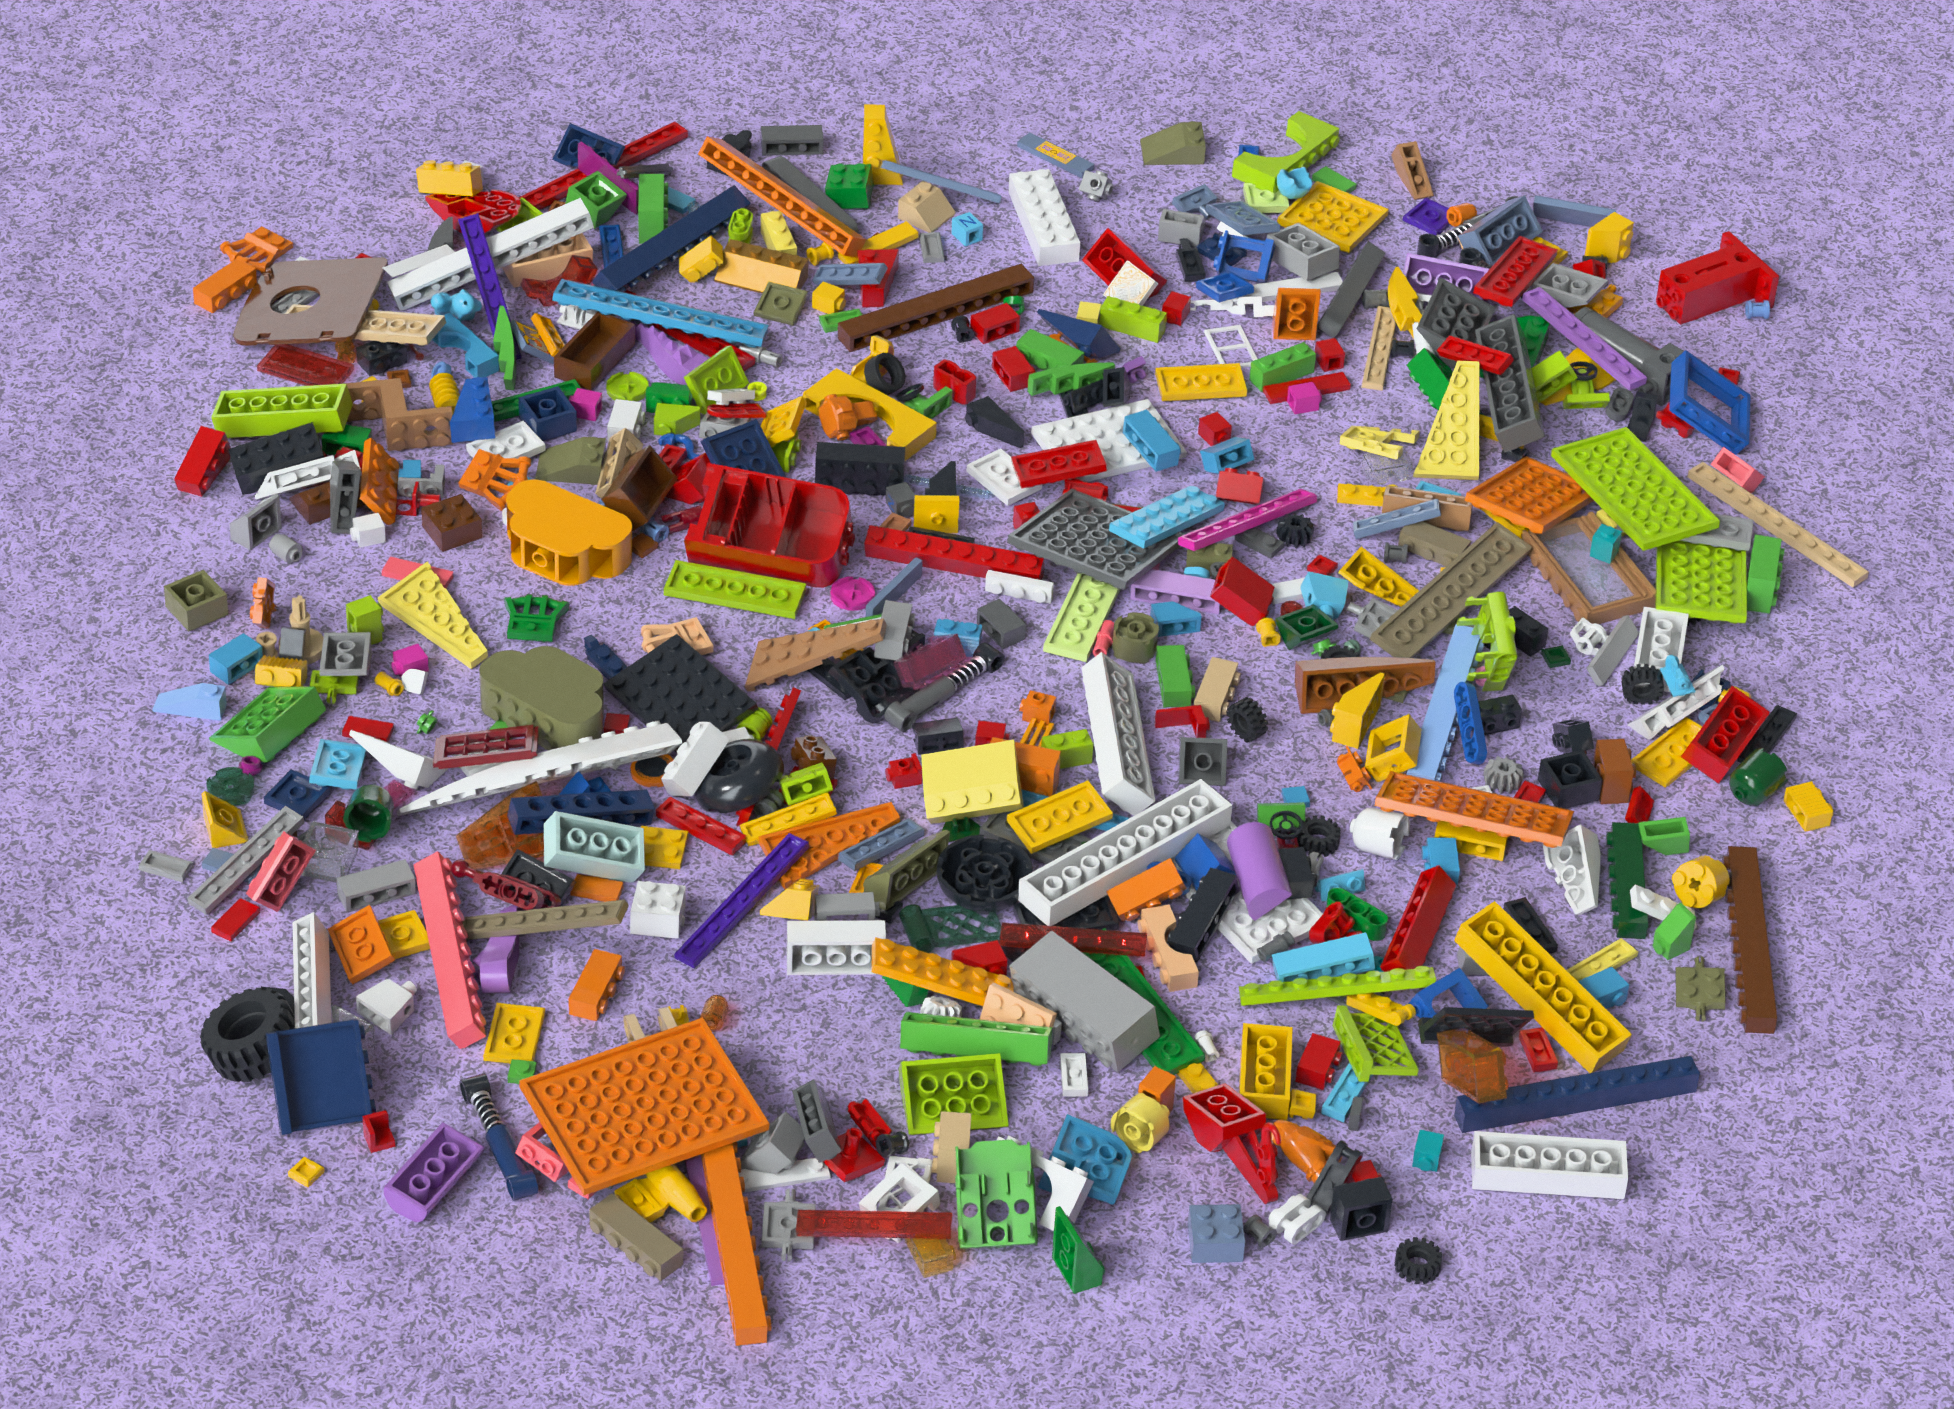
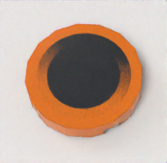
M664 754L631 762L630 772L632 779L644 787H663L664 784L661 778L665 774L664 770L674 759L670 755Z

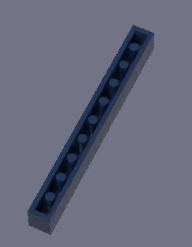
M733 185L602 269L592 283L596 287L626 293L629 287L634 289L641 282L640 280L644 279L646 281L654 274L655 270L660 272L668 265L669 261L674 263L683 252L686 254L695 247L694 245L700 244L709 235L714 237L722 227L725 229L729 227L733 212L740 208L747 209L750 202Z
M1692 1056L1460 1095L1456 1098L1454 1117L1461 1132L1466 1133L1695 1093L1700 1072Z

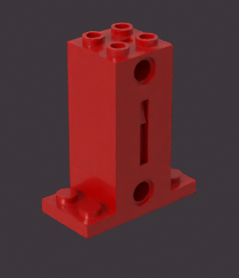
M1727 231L1722 233L1720 250L1661 270L1656 303L1659 308H1663L1670 318L1675 319L1680 325L1755 299L1756 302L1768 300L1771 309L1774 308L1779 275L1736 236Z

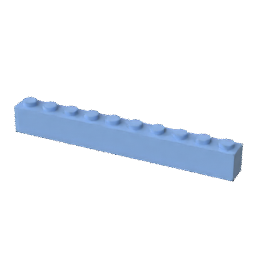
M1455 625L1421 728L1417 766L1409 769L1407 775L1441 782L1442 773L1440 771L1445 770L1447 758L1444 756L1450 755L1452 742L1449 741H1454L1457 728L1454 725L1459 726L1454 689L1459 682L1468 683L1466 678L1468 673L1475 672L1476 669L1473 667H1478L1479 661L1475 660V656L1478 652L1481 653L1484 648V643L1482 644V639H1480L1479 635H1471L1472 627Z

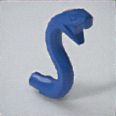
M669 433L662 435L658 439L660 446L666 444L674 445L675 443L684 444L689 460L699 456V454L694 452L693 441L685 435Z

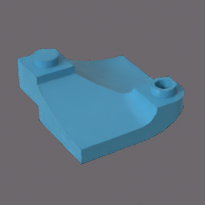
M1067 1114L1048 1160H1051L1053 1156L1066 1162L1065 1168L1073 1171L1074 1167H1077L1087 1172L1086 1178L1094 1181L1087 1197L1114 1205L1128 1170L1132 1154L1127 1145L1116 1135ZM1043 1171L1038 1187L1052 1193L1051 1180L1048 1174Z

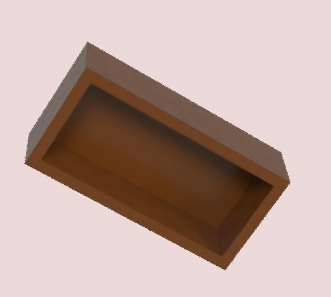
M598 311L554 356V377L563 381L575 379L580 387L592 391L635 345V324L611 315L601 314Z
M648 445L630 457L601 500L607 508L627 516L632 523V531L650 520L677 480V477L651 445Z

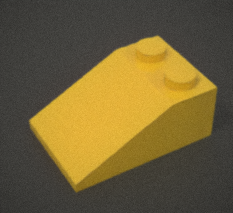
M1380 672L1343 694L1339 703L1335 702L1332 710V715L1335 716V719H1333L1330 727V732L1333 733V742L1356 749L1359 748L1381 707L1384 673Z

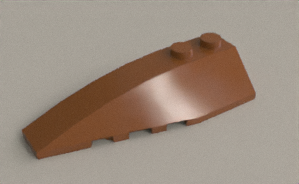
M1345 657L1295 661V688L1300 713H1319L1322 709H1333L1335 702L1339 703L1343 694L1380 672L1385 674L1382 697L1385 696L1386 698L1394 696V693L1399 691H1410L1435 683L1436 661L1398 657Z

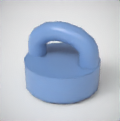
M443 361L438 362L432 369L431 378L439 373H449L452 375L451 366Z

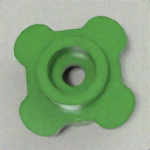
M1329 638L1313 644L1314 651L1311 654L1318 653L1320 657L1325 649L1329 650V647L1335 646L1336 643L1331 644Z
M433 710L428 715L425 713L421 715L417 721L419 726L417 734H420L422 731L428 734L435 727L438 719L432 716L434 714Z

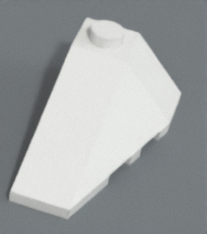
M350 731V736L395 777L404 780V785L410 788L418 789V786L428 788L448 770V768H433V758L411 752L408 749L392 745L360 732Z
M1580 824L1568 830L1562 846L1551 848L1543 845L1546 865L1550 870H1555L1557 874L1555 880L1558 885L1563 884L1566 889L1564 896L1575 915H1582L1598 907L1601 858L1597 834Z

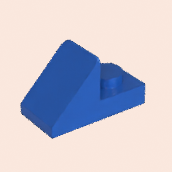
M578 771L558 795L611 792V790L600 776L587 781L581 772Z

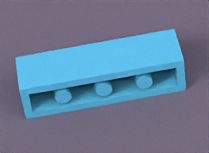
M1366 932L1272 954L1276 978L1282 982L1293 981L1297 978L1308 980L1317 979L1320 976L1338 977L1346 973L1357 974L1375 969L1374 955Z

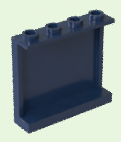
M357 1019L265 1033L281 1135L292 1134L295 1131L363 1121L362 1116L376 1113L375 1101L370 1099L368 1090L373 1089L371 1074H366L365 1064H369L367 1049H362L361 1039H365L364 1025L359 1024Z

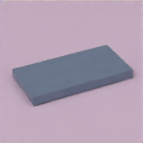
M1537 195L1533 202L1535 217L1589 227L1594 226L1611 213L1616 212L1615 209Z
M1243 201L1206 205V212L1241 235L1280 232L1279 223Z

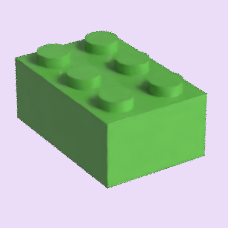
M639 174V244H643L668 228V182H664V174Z
M1755 534L1747 576V610L1770 614L1771 606H1776V593L1779 590L1783 565L1779 561H1783L1785 548H1781L1782 539Z

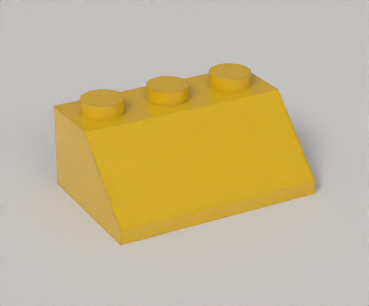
M799 879V881L793 883L760 910V915L808 921L815 915V895H818L819 885L813 884L814 880Z

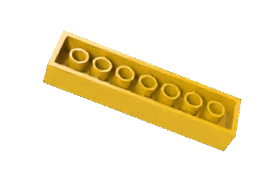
M1495 901L1460 925L1454 941L1524 1010L1533 1011L1534 1019L1589 1073L1597 1071L1625 1050L1632 1034Z

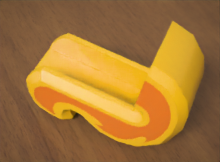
M877 335L871 337L870 355L853 366L850 376L867 385L864 369L868 360L883 352L894 355L892 342ZM879 364V371L881 376H883L888 371Z

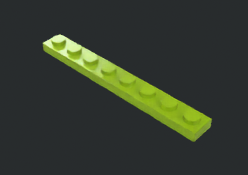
M1418 966L1415 969L1408 970L1395 968L1388 972L1369 971L1366 974L1358 975L1346 973L1338 977L1320 976L1317 979L1308 980L1297 978L1288 982L1276 980L1268 984L1248 983L1244 986H1238L1241 1006L1424 988L1435 983L1436 976L1433 967Z

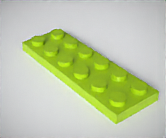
M675 560L664 586V596L791 619L796 618L806 592V583Z

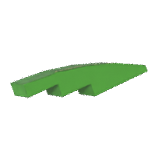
M500 306L493 344L495 351L499 354L500 371L505 372V389L514 391L517 371L516 351L505 307Z
M1113 362L1075 364L1029 374L1027 392L1034 396L1049 390L1054 395L1071 389L1075 390L1103 379V370L1115 368V364Z

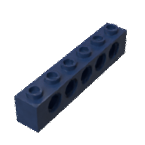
M644 789L516 797L510 800L507 816L514 834L521 835L544 833V823L555 811L635 827L647 826L652 823L655 807L648 790Z

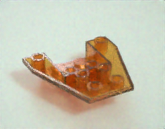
M537 781L515 790L456 835L463 858L468 862L470 868L476 870L508 864L517 849L534 858L544 856V833L515 835L507 816L511 798L543 796Z

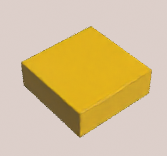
M304 1156L288 1171V1177L309 1187L325 1171L323 1166Z

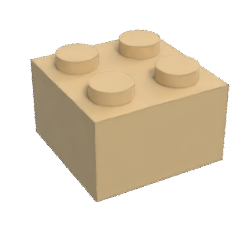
M941 1112L940 1122H935L934 1137H939V1139H934L933 1156H938V1158H933L932 1173H937V1182L955 1183V1176L957 1175L955 1147L969 1149L971 1113Z

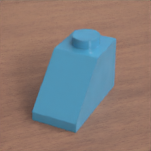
M1173 601L1151 604L1150 616L1154 619V623L1159 625L1158 637L1200 632L1201 613Z

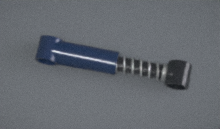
M482 1073L461 1079L459 1081L461 1094L466 1104L471 1103L474 1106L480 1122L483 1124V1128L486 1131V1141L506 1180L507 1189L512 1200L515 1201L538 1194V1184L534 1172L528 1169L524 1159L515 1153L518 1146L509 1128L500 1121L501 1117L497 1115V1109H494L495 1105L491 1102V1087L486 1074Z

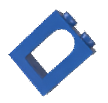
M1225 230L1224 236H1220L1218 248H1221L1219 256L1215 257L1213 267L1216 268L1218 275L1233 272L1247 281L1267 283L1276 246L1275 241L1267 238L1265 241L1232 235L1229 234L1228 230ZM1232 248L1261 252L1262 256L1258 272L1229 266L1225 260L1226 253Z
M1461 968L1456 969L1419 991L1408 1003L1414 1006L1416 1016L1419 1018H1432L1437 1014L1432 1008L1433 998L1450 989L1463 1008L1487 1009L1489 1007Z

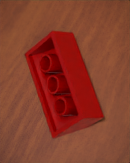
M1109 228L1104 231L1082 259L1108 286L1124 264L1129 261L1158 283L1148 298L1157 295L1167 282L1122 236Z

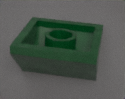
M1314 604L1275 618L1277 627L1288 650L1327 637L1338 629V624Z

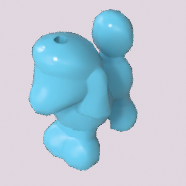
M465 289L452 296L445 292L436 293L431 298V306L434 308L436 315H445L450 312L460 321L472 320L475 313L483 307L482 303Z

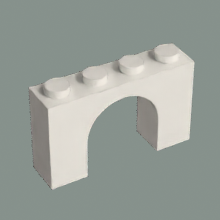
M1008 1135L1007 1140L1012 1139L1016 1144H1022L1021 1141ZM998 1136V1139H997V1140H1005V1139H1003V1138H1001V1137ZM1032 1147L1033 1168H1042L1048 1174L1052 1184L1051 1198L1039 1224L1054 1231L1055 1208L1061 1206L1071 1221L1075 1223L1094 1181L1086 1178L1087 1172L1077 1167H1074L1073 1171L1065 1168L1066 1162L1053 1156L1051 1160L1042 1157L1043 1151ZM995 1200L992 1202L1002 1205L1004 1201Z

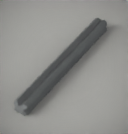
M669 163L619 167L617 176H621V179L639 178V174H664V176H669L671 171H673V166L670 167Z

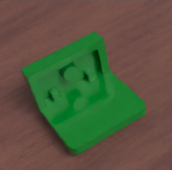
M654 382L651 384V387L646 388V412L655 413L657 403L688 406L692 404L693 396L687 385Z

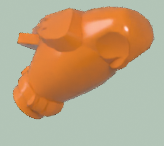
M1276 1120L1273 1124H1275L1280 1132L1281 1144H1276L1275 1137L1271 1132L1272 1142L1280 1146L1285 1156L1306 1174L1309 1182L1315 1183L1336 1146L1325 1136L1307 1126L1300 1127L1290 1121Z

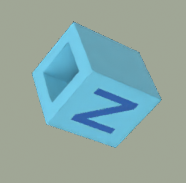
M968 212L952 218L951 234L966 247L983 240V224Z

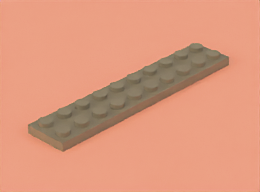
M1496 522L1371 634L1370 640L1393 657L1414 658L1471 607L1465 606L1467 598L1471 596L1481 598L1530 553L1532 546Z

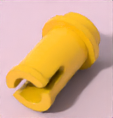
M384 671L379 672L375 677V684L387 690L390 696H399L404 690V685L400 679H394Z

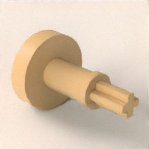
M298 595L297 598L293 597L292 613L289 616L290 624L294 628L306 629L304 660L308 664H312L321 659L324 637L320 632L310 628V614L306 611V599H303L301 595Z

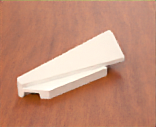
M350 451L335 459L332 455L269 472L255 498L259 500L275 494L279 495L330 482L332 461L355 462L360 468L356 451Z
M1721 665L1692 682L1695 693L1676 697L1671 696L1627 725L1648 740L1652 739L1665 725L1667 728L1673 726L1721 694L1722 686L1719 683L1724 666Z

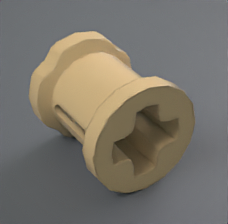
M272 632L258 634L256 642L262 646L263 656L268 657L270 655L271 658L273 656L276 658L278 655V651L275 649L276 635Z

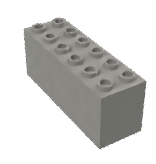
M1050 931L1009 965L1015 993L1057 1013L1056 1020L1062 1023L1061 1030L1071 1041L1078 1042L1088 1054H1094L1105 1067H1111L1117 1073L1160 1037L1154 1005L1053 931Z

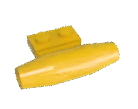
M675 1164L645 1174L647 1178L638 1180L635 1178L614 1190L617 1198L649 1223L663 1216L669 1205L691 1222L702 1220L707 1213V1208L696 1188Z

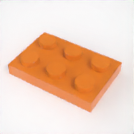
M370 905L327 929L352 985L395 961L376 914Z

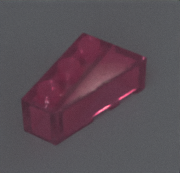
M958 634L930 636L927 638L928 644L925 646L923 644L917 645L916 651L907 652L893 662L903 688L913 687L914 690L926 686V681L942 677V672L960 667L959 663L966 660L967 657Z

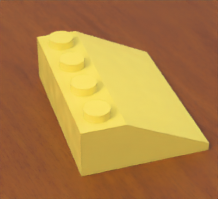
M1014 740L921 755L926 816L931 824L952 821L953 818L960 820L964 819V817L973 818L1024 808Z

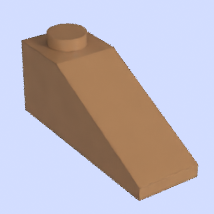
M1417 142L1397 144L1391 156L1398 176L1413 199L1433 197L1434 195Z

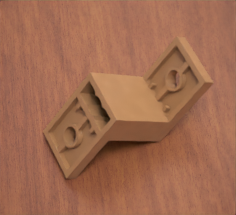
M401 378L344 383L347 384L352 403L356 400H363L361 404L353 403L347 422L382 418L388 451L421 449L424 447L453 444L450 429L452 418L451 406L407 411ZM429 426L436 427L431 431L425 430Z

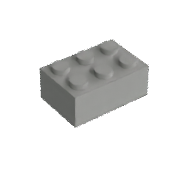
M1300 223L1281 229L1280 232H1273L1267 235V239L1274 240L1276 244L1272 260L1304 280H1313L1315 277L1330 273L1339 268L1340 246Z

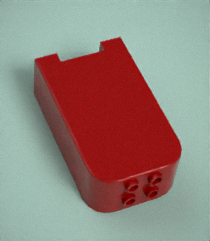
M707 463V470L702 483L705 498L698 524L690 523L687 535L684 538L688 562L806 583V586L818 588L830 586L838 580L843 565L847 566L850 553H848L849 546L853 547L855 541L850 502L847 495L841 489Z

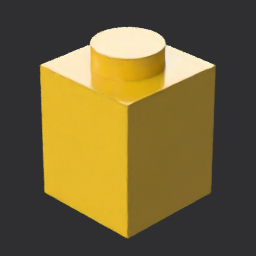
M822 282L812 292V308L831 314L837 313L839 310L842 311L845 308V289Z

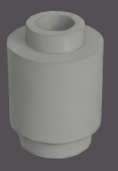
M276 534L269 543L272 553L288 564L299 561L302 556V546L285 534Z

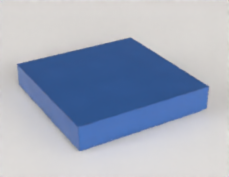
M1233 272L1196 281V288L1219 303L1254 293V286Z

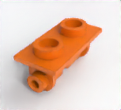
M1345 746L1348 753L1338 756L1337 765L1345 776L1350 789L1359 792L1367 785L1372 790L1368 781L1372 778L1365 767L1361 768L1360 765L1363 764L1361 757L1357 751L1352 753L1349 747Z

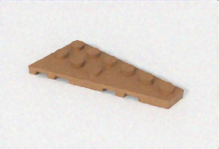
M883 618L758 641L745 688L747 692L755 691V686L765 682L767 685L773 684L776 678L785 674L789 677L823 664V659L834 656L836 659L843 656V652L852 648L859 650L880 642L884 639L887 624Z

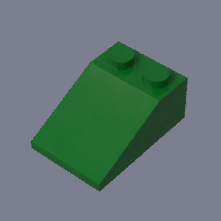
M1056 1207L1052 1259L1073 1294L1102 1285V1277L1105 1274L1102 1261L1097 1260L1091 1243L1086 1242L1081 1232L1062 1207Z

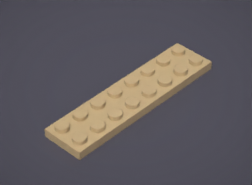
M293 304L285 314L301 312L312 306ZM368 310L355 339L379 341L382 343L398 342L399 344L428 345L446 324L445 315Z

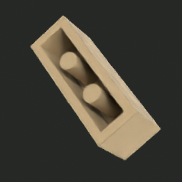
M1212 657L1194 700V705H1201L1205 717H1208L1211 721L1220 722L1222 715H1227V709L1230 704L1228 700H1233L1235 694L1234 685L1238 686L1241 678V673L1238 672V662Z

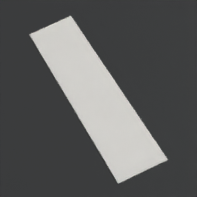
M446 244L385 266L383 269L389 275L395 277L425 266L455 251Z

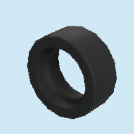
M883 352L866 363L864 374L868 385L888 396L896 392L905 384V370L901 362L894 355ZM879 364L888 371L891 384L882 378Z

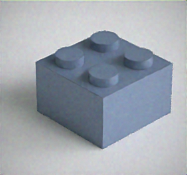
M1189 1205L1187 1226L1192 1263L1243 1262L1245 1238L1241 1205Z

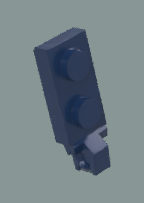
M593 635L584 637L587 659L608 680L628 667L605 643L599 644Z

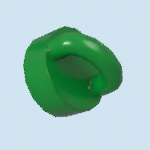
M1009 296L1003 299V304L1008 303L1011 307H1019V310L1016 311L1018 315L1024 312L1025 302L1023 296Z

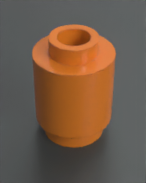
M1469 203L1455 205L1447 210V220L1454 227L1463 225L1465 220L1477 216L1475 206Z

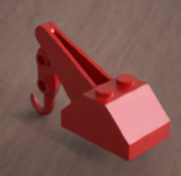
M1226 1083L1184 1096L1183 1110L1197 1142L1209 1152H1218L1223 1149L1264 1204L1277 1201L1279 1197L1275 1186L1276 1179L1278 1178V1171L1275 1165L1277 1148L1272 1142L1271 1132L1278 1145L1281 1144V1136L1275 1124L1271 1122L1266 1123V1113ZM1261 1132V1142L1259 1143L1256 1135Z

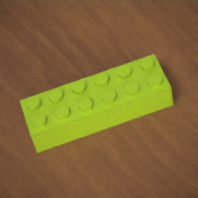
M347 384L221 391L211 419L215 430L225 432L227 438L271 436L313 422L317 433H336L344 431L353 403Z

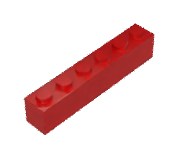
M1440 865L1421 872L1380 966L1384 972L1395 968L1404 970L1415 969L1425 963L1426 955L1433 944L1434 936L1439 930L1440 922L1446 914V908L1453 897L1452 894L1456 887L1455 882Z

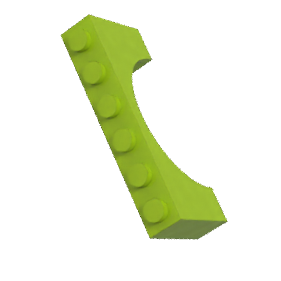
M1298 111L1288 118L1286 136L1296 141L1302 149L1294 154L1283 157H1264L1244 151L1234 159L1232 177L1244 183H1252L1260 190H1268L1275 194L1279 190L1277 174H1279L1280 170L1285 169L1290 172L1293 169L1302 167L1307 169L1312 164H1315L1317 160L1325 156L1332 148L1337 147L1340 141L1338 137L1340 128Z

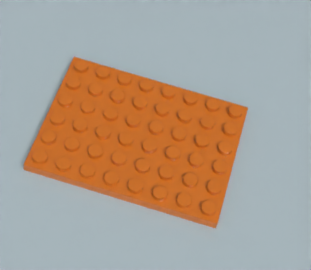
M703 1017L519 1080L521 1091L584 1196L769 1130L770 1123Z

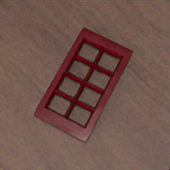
M525 725L440 735L435 741L433 768L446 769L533 759V756H537L539 726ZM525 737L522 739L510 740V738ZM504 739V741L489 742L491 740ZM483 741H484V743L470 744V745H469V743L483 742ZM464 744L461 746L449 747V745ZM524 747L523 749L509 750V748ZM504 749L503 751L488 752V751H492V750ZM483 752L479 754L468 755V753ZM462 754V756L447 757L448 755Z

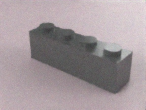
M813 1079L792 1090L805 1141L818 1162L821 1163L834 1158L842 1150L829 1103Z

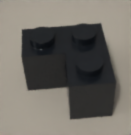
M1516 606L1510 608L1509 614L1513 616L1515 621V646L1531 657L1546 647L1548 628ZM1484 643V646L1491 650V643Z

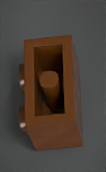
M813 735L796 737L795 744L791 748V758L795 761L799 770L823 763L830 780H834L837 758L823 737H815Z

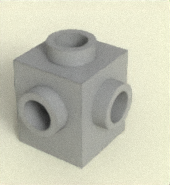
M1085 170L1079 190L1087 194L1088 199L1099 202L1100 199L1106 200L1111 195L1113 181L1107 177V173L1096 170V173Z

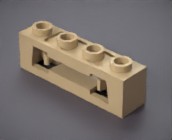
M627 428L622 429L609 439L595 492L600 498H603L630 457L643 448V443Z

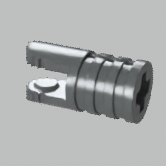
M1388 289L1364 290L1362 292L1364 309L1378 308V306L1390 307L1389 300H1387Z

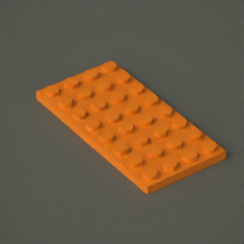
M1390 771L1376 796L1374 805L1387 812L1401 811L1409 817L1419 815L1426 817L1427 820L1432 822H1440L1442 820L1450 822V825L1455 827H1463L1465 825L1473 827L1478 832H1487L1488 830L1496 832L1501 837L1515 836L1520 837V840L1524 842H1543V845L1551 848L1562 846L1574 815V811L1393 771Z

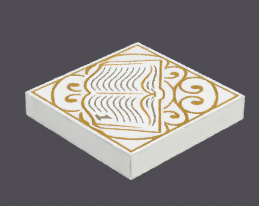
M1127 261L1103 295L1106 298L1107 296L1116 297L1143 306L1158 283Z

